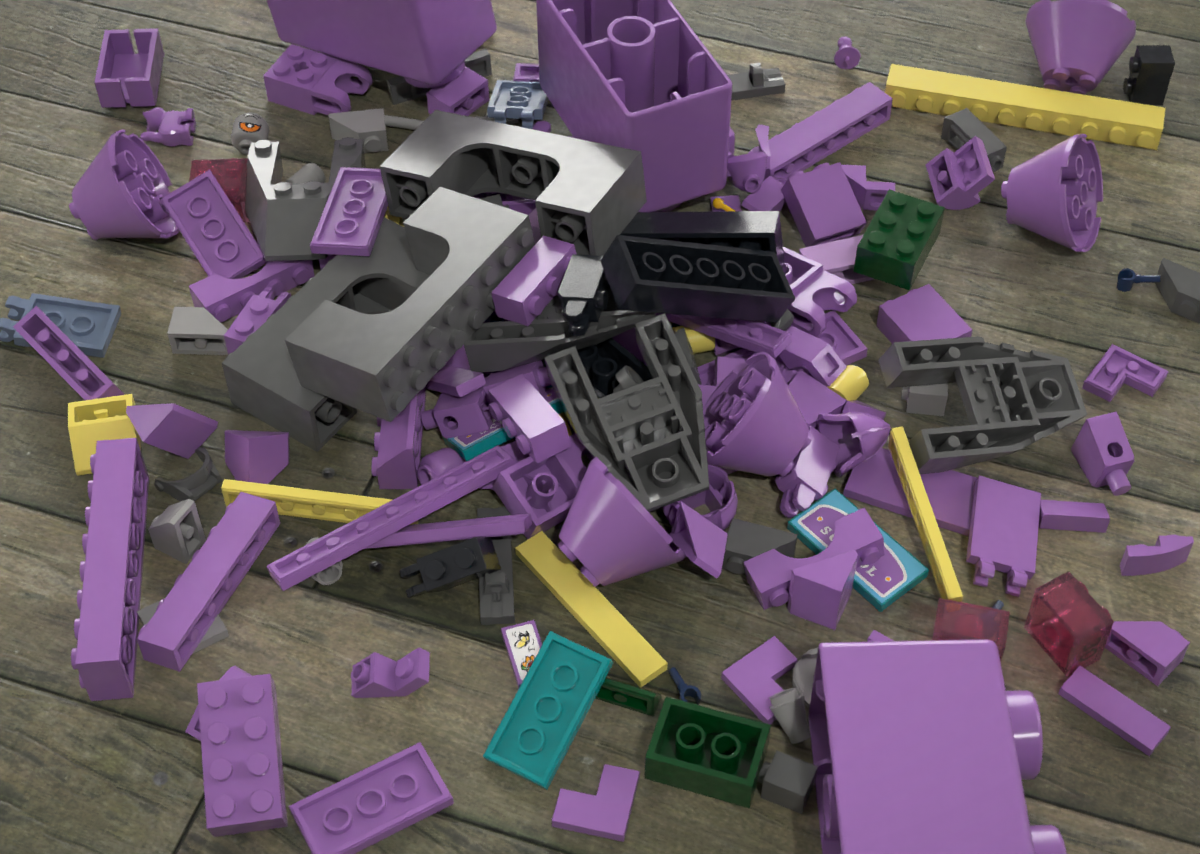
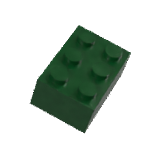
M889 189L857 246L853 272L910 291L940 234L945 207Z
M666 696L645 756V779L750 808L758 777L768 750L771 725Z

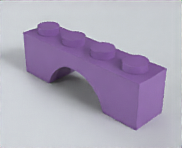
M312 260L267 261L266 265L252 276L230 279L215 273L190 285L189 289L194 307H204L221 323L240 314L253 294L259 296L265 287L274 288L275 296H278L282 292H286L314 277Z
M865 507L835 520V533L830 545L815 556L791 558L775 549H771L743 562L746 580L763 610L772 606H781L788 601L792 569L852 550H856L858 554L856 568L862 565L873 564L885 555L884 537Z

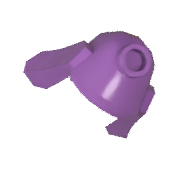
M759 124L755 129L759 140V152L728 159L727 178L734 187L741 191L757 192L764 181L766 169H770L769 126Z

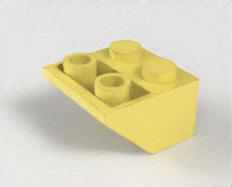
M132 394L68 403V430L77 476L92 474L90 457L92 454H96L97 441L137 438L141 450L140 436L126 413L127 406L135 405Z

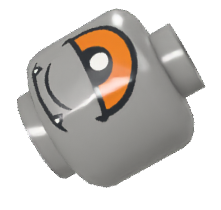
M253 112L238 116L234 121L231 133L232 145L241 153L248 155L251 143L268 139V123L262 116Z

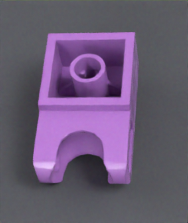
M293 44L284 51L263 76L268 101L315 115L317 112L325 115L350 112L351 104L348 94H364L372 85V77L367 68Z
M783 247L785 260L783 272L796 298L788 308L794 316L791 326L816 337L826 329L824 310L846 312L857 303L855 288L848 281L823 270L822 264Z
M576 433L569 437L572 447L538 464L529 456L501 471L497 477L493 489L511 515L531 513L532 526L524 533L527 540L537 533L545 532L566 520L587 471L581 457L588 452V449L579 441Z

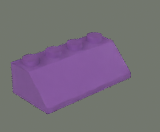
M426 386L417 393L407 404L406 408L391 422L377 417V425L381 429L380 432H375L374 447L375 451H378V457H372V476L378 477L379 489H415L418 487V468L421 460L424 426L421 413L425 411Z

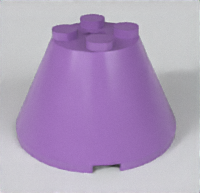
M1041 0L1028 10L1026 16V27L1044 81L1043 87L1086 95V92H1090L1098 86L1132 42L1136 32L1135 20L1131 21L1127 17V11L1107 0Z
M125 130L113 133L72 190L73 202L69 204L72 215L77 219H81L93 240L99 238H170L177 235L180 231L160 200L170 194L168 187L172 183L156 155L134 133L129 136L125 134Z
M1076 134L1011 169L1008 181H1003L1001 186L1002 197L1007 199L1006 219L1008 224H1016L1076 252H1087L1092 248L1101 223V217H1096L1097 202H1103V180L1097 149L1092 140L1086 141V134Z
M759 352L745 360L749 365L741 372L737 373L733 370L712 393L703 408L704 410L706 407L711 406L708 416H704L708 465L769 477L777 474L784 477L793 468V459L800 450H804L810 444L813 435L808 431V425L775 359L767 352Z
M597 457L590 461L558 536L562 540L557 544L561 551L572 562L577 558L584 566L580 570L594 587L600 583L603 586L610 585L685 559L687 556L682 549H678L672 543L673 539L620 480H617L610 472L604 475L609 469Z

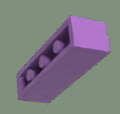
M37 306L13 326L84 400L125 395Z

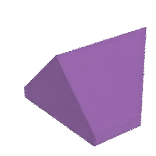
M226 430L225 463L237 481L262 484L271 482L289 464V432Z
M680 501L674 525L669 535L673 539V543L678 548H681L694 564L715 578H718L722 571L728 533Z

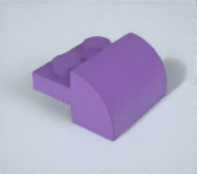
M974 136L956 152H952L948 148L944 149L926 164L937 204L950 210L966 209L980 202L978 192L995 180L984 143L977 136Z

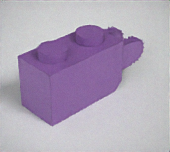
M268 286L265 287L259 296L253 294L224 335L228 354L234 352L250 334L254 333L266 322L270 315L275 314L292 295L284 291L275 301V290Z
M812 425L808 427V431L813 435L810 444L804 450H800L793 459L794 466L791 471L784 477L777 474L775 479L778 489L784 492L781 499L782 503H780L779 507L784 517L786 516L787 518L796 516L799 512L798 510H807L814 500L818 501L826 494L829 476L837 465L836 457L840 447Z

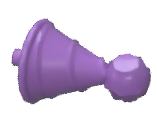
M847 36L841 37L838 41L839 50L834 56V62L841 69H852L859 63L860 53L856 48L852 47L850 38Z

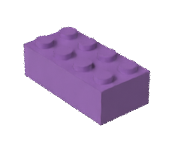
M271 674L197 683L208 831L213 837L288 827L276 685Z

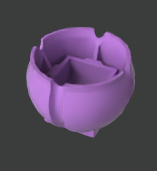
M708 465V490L663 507L665 517L670 522L672 528L680 501L692 509L706 504L710 513L702 515L723 531L730 525L736 514L738 499L733 481H729L728 474L717 466Z

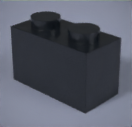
M1137 45L1135 55L1129 61V78H1125L1123 84L1124 94H1128L1129 102L1163 105L1175 66L1170 45Z

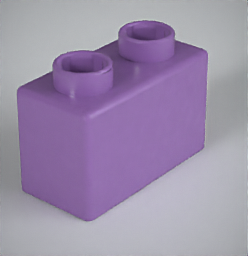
M267 0L278 36L282 41L351 63H358L402 76L407 83L420 88L438 87L457 78L464 70L465 60L497 30L491 0Z
M536 0L541 89L574 138L641 151L647 202L639 212H669L679 207L683 202L722 190L727 181L732 81L670 0Z
M981 639L831 642L819 644L809 706V727L813 765L818 766L815 786L822 854H1067L1063 837L1057 827L1053 825H1030L1022 780L1035 779L1040 772L1043 750L1040 712L1032 692L1027 690H1005L996 643L991 640Z

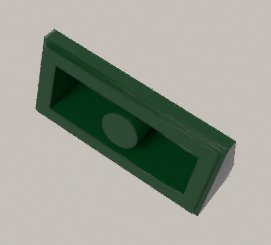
M605 678L595 699L654 716L661 700V694Z

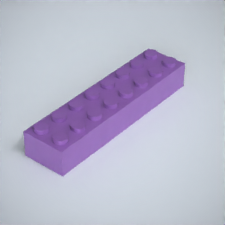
M137 438L97 441L96 454H92L90 457L91 471L94 475L93 480L88 481V496L91 500V506L85 509L88 533L83 534L82 545L86 558L85 561L80 562V578L83 582V589L77 591V605L80 610V618H76L74 621V634L78 641L77 648H72L71 663L73 669H78L81 688H86L91 701L133 698L139 627L137 611L140 610L149 475Z

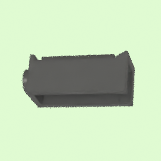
M968 108L944 117L942 139L947 140L958 150L974 136H977L984 143L992 171L996 172L1003 168L1007 146Z

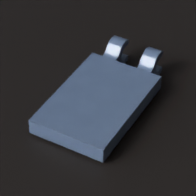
M497 80L487 106V117L495 118V122L506 124L507 118L522 119V127L533 129L534 119L543 120L548 98L541 89L540 82Z
M32 293L29 300L17 296L8 297L5 307L11 309L8 313V318H0V341L10 342L14 339L15 345L32 347L13 328L19 322L13 320L22 319L37 306L85 355L104 358L121 316V309L118 305Z

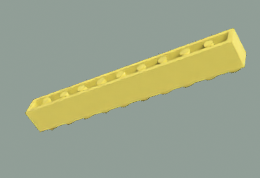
M891 64L885 93L893 98L892 107L945 116L968 108L982 122L1068 136L1086 134V139L1153 150L1158 148L1164 125L1165 107Z

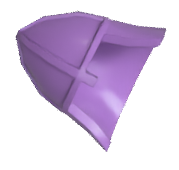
M864 412L818 414L817 418L819 432L840 447L836 457L837 465L833 470L839 478L855 466L875 456L887 442L891 429L890 425L880 417Z

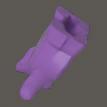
M157 107L143 112V116L147 121V131L140 135L143 141L162 143L170 147L193 145L194 137L190 135V132L195 133L196 128L193 108H188L186 111L166 112L162 108Z

